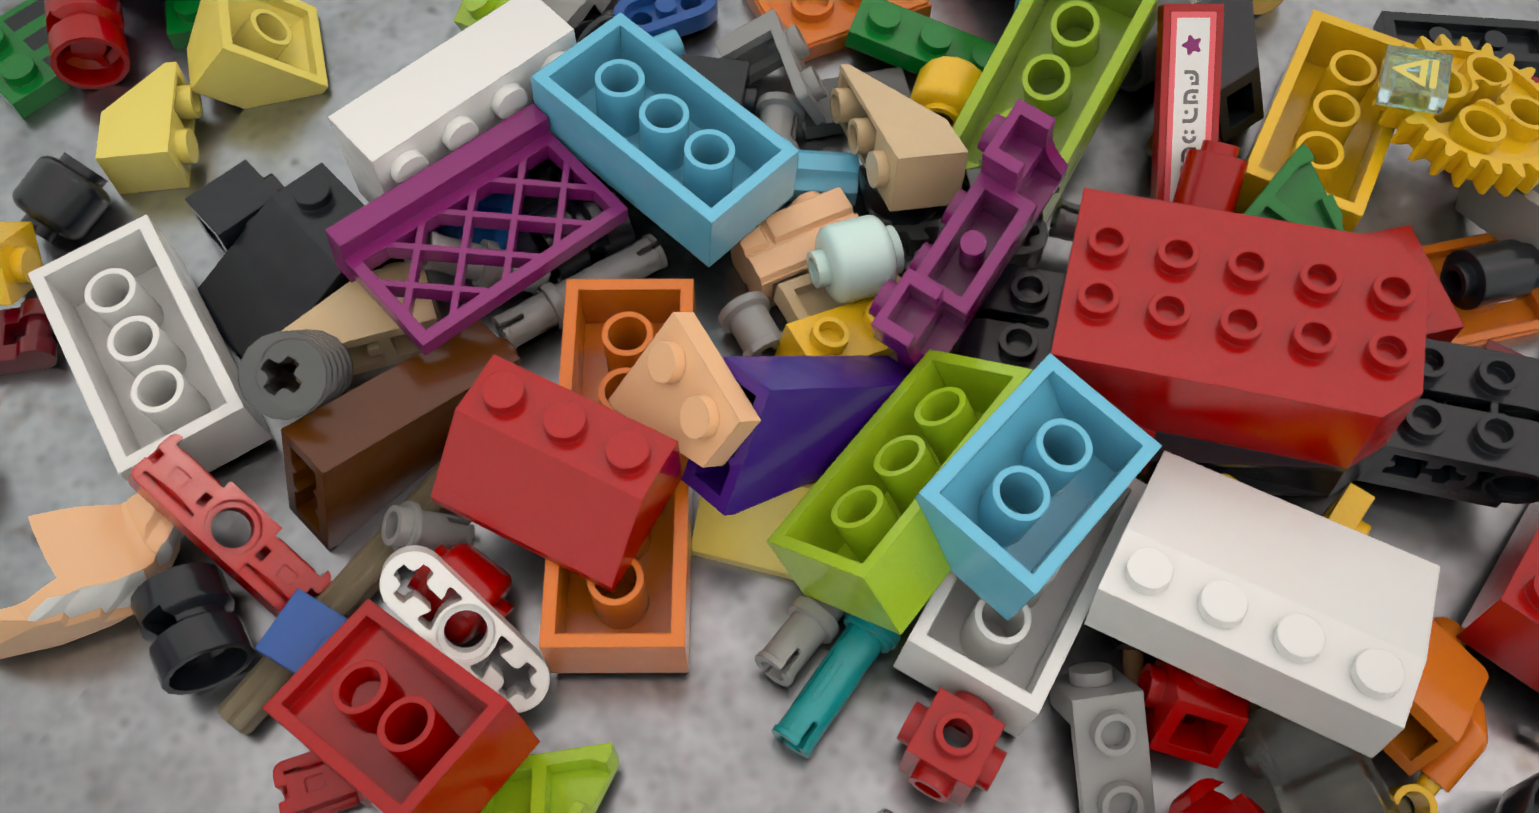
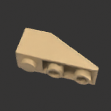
M841 64L838 88H833L830 94L831 116L834 123L841 125L848 138L851 153L858 155L866 169L870 186L877 188L889 211L949 205L955 194L962 189L969 152L947 119L852 65Z

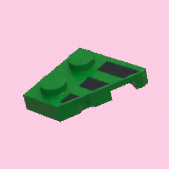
M26 0L0 16V96L24 119L71 89V85L59 79L50 66L44 0Z

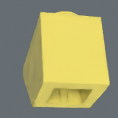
M177 62L162 64L101 112L95 159L119 194L190 187L191 164L197 163L199 159V148L194 134L195 119L202 117L203 108L200 94L192 91V85L188 84Z

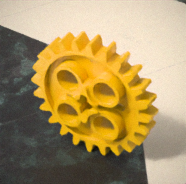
M1439 34L1434 43L1426 37L1420 36L1414 45L1405 42L1397 53H1392L1377 75L1379 78L1372 87V90L1378 94L1372 103V107L1384 111V114L1378 121L1380 126L1397 129L1390 142L1398 145L1409 144L1413 148L1407 159L1412 162L1425 158L1431 162L1429 174L1433 177L1440 174L1443 170L1451 173L1453 186L1457 188L1466 179L1471 180L1478 193L1482 195L1492 185L1503 197H1508L1515 188L1524 194H1528L1536 185H1539V83H1535L1531 79L1535 73L1533 67L1519 70L1513 66L1515 61L1513 54L1509 53L1500 59L1494 56L1491 44L1486 43L1481 50L1473 48L1469 39L1464 36L1454 46L1444 34ZM1429 59L1425 87L1391 68ZM1433 60L1440 61L1436 89L1429 88ZM1421 65L1404 69L1420 78Z

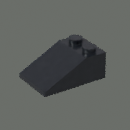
M322 162L268 199L197 289L221 337L241 360L247 348L261 336L282 331L349 282L336 266L325 229L365 205ZM390 258L373 270L380 269L389 263L405 261L404 259Z

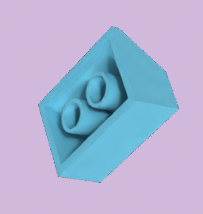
M1049 353L926 484L915 499L922 509L951 571L1002 617L1009 621L1042 589L1162 445Z

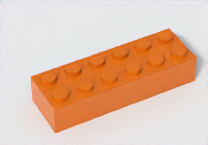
M566 279L559 385L616 411L609 403V398L673 312H694L697 317L694 279ZM680 453L683 476L689 458ZM681 480L613 593L545 559L539 649L551 673H689L693 489Z

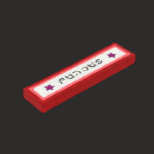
M1163 4L1158 7L1151 199L1172 202L1187 149L1200 150L1203 140L1218 142L1224 4Z

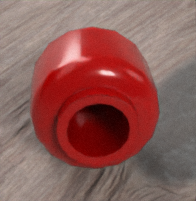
M466 542L459 543L450 549L441 544L434 550L505 619L508 618L515 606L505 600L512 587V577L505 569L473 545ZM423 564L410 580L408 588L420 592L431 603V611L422 615L426 621L431 622L441 604L447 599L458 595V593L450 587L441 600L429 589L427 576L431 569ZM463 610L453 614L447 620L444 634L454 644H465L470 642L478 633L485 636L487 624L480 614L470 610Z

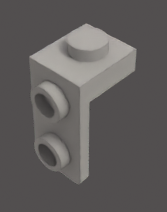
M772 9L715 41L721 58L750 61V84L784 66L797 99L815 124L819 125L827 121L820 100L827 97V92L815 68L812 65L807 68L805 66L803 58L811 53L796 24L787 28L777 12Z
M1083 662L1070 666L1069 674L1056 677L1049 692V699L1053 708L1071 725L1080 813H1156L1143 690L1117 669L1112 668L1108 663Z

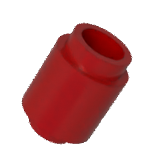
M1203 140L1200 150L1187 149L1172 202L1234 213L1249 164L1247 161L1237 158L1240 148L1227 143Z

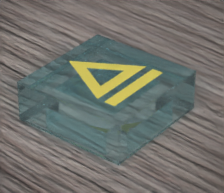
M1388 45L1382 59L1375 104L1441 114L1448 97L1453 54Z

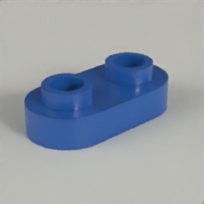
M620 0L616 4L613 14L617 15L621 12L652 37L672 29L676 30L679 36L682 37L705 29L716 20L718 0Z

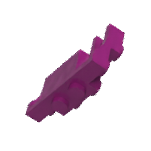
M1020 98L1006 118L996 114L985 129L977 146V149L984 152L982 154L981 172L968 192L960 189L949 203L941 219V222L946 226L934 244L931 245L925 242L898 284L889 279L882 286L869 309V314L875 317L871 324L874 338L896 351L898 362L911 371L929 349L951 353L1066 176L1069 165L1062 158L1053 141L1056 119Z

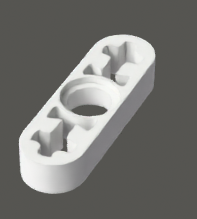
M411 545L398 549L388 557L383 565L380 576L381 596L387 606L419 636L508 700L518 713L534 708L543 700L549 688L550 676L541 652L437 553L424 546ZM424 564L431 569L427 576V585L430 590L441 600L450 587L458 595L442 603L431 622L426 621L422 615L431 611V603L416 590L408 592L405 596L397 591L400 586L401 576L396 570L401 566L405 565L408 569L415 571ZM463 610H470L480 614L487 624V630L483 639L476 645L467 648L453 645L444 634L447 620L453 614ZM501 636L505 637L509 642L499 647L500 655L512 667L518 669L526 662L531 664L528 670L531 685L525 690L518 685H513L506 691L501 688L504 684L503 672L489 657L482 669H478L474 665L491 654Z

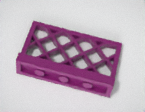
M532 103L325 229V233L337 268L351 283L357 280L426 356L628 220V208L549 132L548 117ZM548 158L563 170L561 182L527 179L528 171ZM493 193L514 195L512 214L477 211L478 203ZM524 196L559 198L557 217L521 215ZM568 199L594 201L603 210L602 213L590 221L565 219ZM442 225L464 227L460 247L427 245L428 233ZM474 227L509 230L506 251L471 248ZM519 231L554 234L553 245L540 254L516 252ZM390 258L411 260L407 281L379 279L371 270ZM423 261L458 263L454 285L420 283L419 279ZM468 264L503 267L502 279L491 287L465 286ZM396 297H404L403 305ZM417 298L451 301L449 315L425 330L413 317L415 300Z

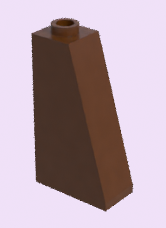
M478 320L425 356L420 352L281 429L289 508L328 550L344 541L441 461L455 409L492 356L495 354L520 366L521 358L507 339L497 337L484 323Z

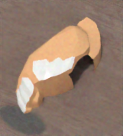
M138 493L132 495L122 504L80 506L28 516L33 533L56 579L42 587L26 601L15 606L0 609V659L64 645L110 627L133 615L131 608L132 594L138 586L151 576L173 566L180 550V536L182 532Z

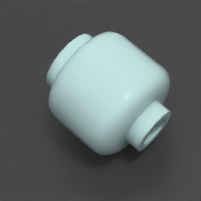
M864 215L824 225L816 236L815 250L807 253V267L813 285L816 288L825 287L827 293L838 303H850L876 296L889 279L896 282L897 274L903 272L905 265L904 251L897 231L892 225L885 226L874 215Z

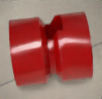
M44 0L50 66L55 75L68 85L82 89H102L114 86L122 81L130 70L127 38L124 35L125 24L120 1Z

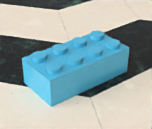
M621 12L531 76L534 104L548 117L549 132L580 162L708 267L793 197L799 150Z

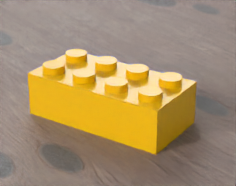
M1314 9L1290 56L1245 160L1249 164L1234 213L1243 214L1293 152L1303 143L1310 148L1315 158L1311 163L1327 196L1333 195L1343 215L1342 225L1346 232H1353L1363 217L1390 145V140L1396 129L1379 125L1378 121L1384 114V111L1372 107V103L1378 95L1372 90V87L1379 78L1377 75L1392 53H1397L1406 41Z

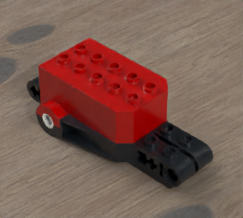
M1084 188L1066 272L1059 273L1008 263L952 351V354L1033 370L1051 353L1162 445L1135 477L1148 484L1165 450L1220 474H1229L1241 483L1270 495L1328 497L1353 481L1358 480L1497 508L1501 503L1531 504L1539 502V359L1427 339L1429 273L1394 239Z

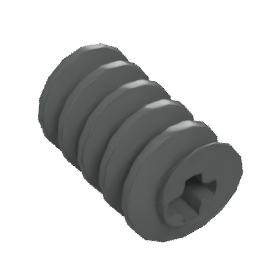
M286 330L261 336L247 348L239 363L238 382L243 397L255 411L271 419L290 420L313 412L345 394L353 379V362L348 349L337 337L322 330ZM294 361L299 364L298 367L293 364Z

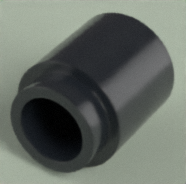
M1514 239L1455 250L1444 261L1440 281L1451 302L1462 310H1473L1522 299L1528 296L1532 290L1539 287V250L1532 244L1521 243Z

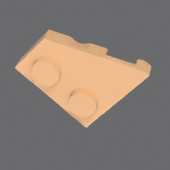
M673 312L608 400L612 408L622 415L677 440L679 452L702 468L723 466L761 421L694 312Z

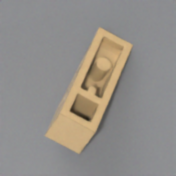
M411 261L389 263L380 269L372 270V272L379 279L407 281ZM421 269L420 283H432L426 270ZM357 280L352 283L349 281L282 330H322L337 337L349 351L353 362V375L401 363L421 352ZM396 297L403 305L404 297ZM416 298L413 317L425 330L442 319L438 301ZM294 361L293 364L298 367L299 364Z

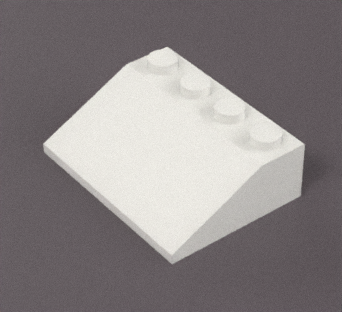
M1164 450L1097 588L1084 624L1373 758L1405 728L1427 661L1440 566Z

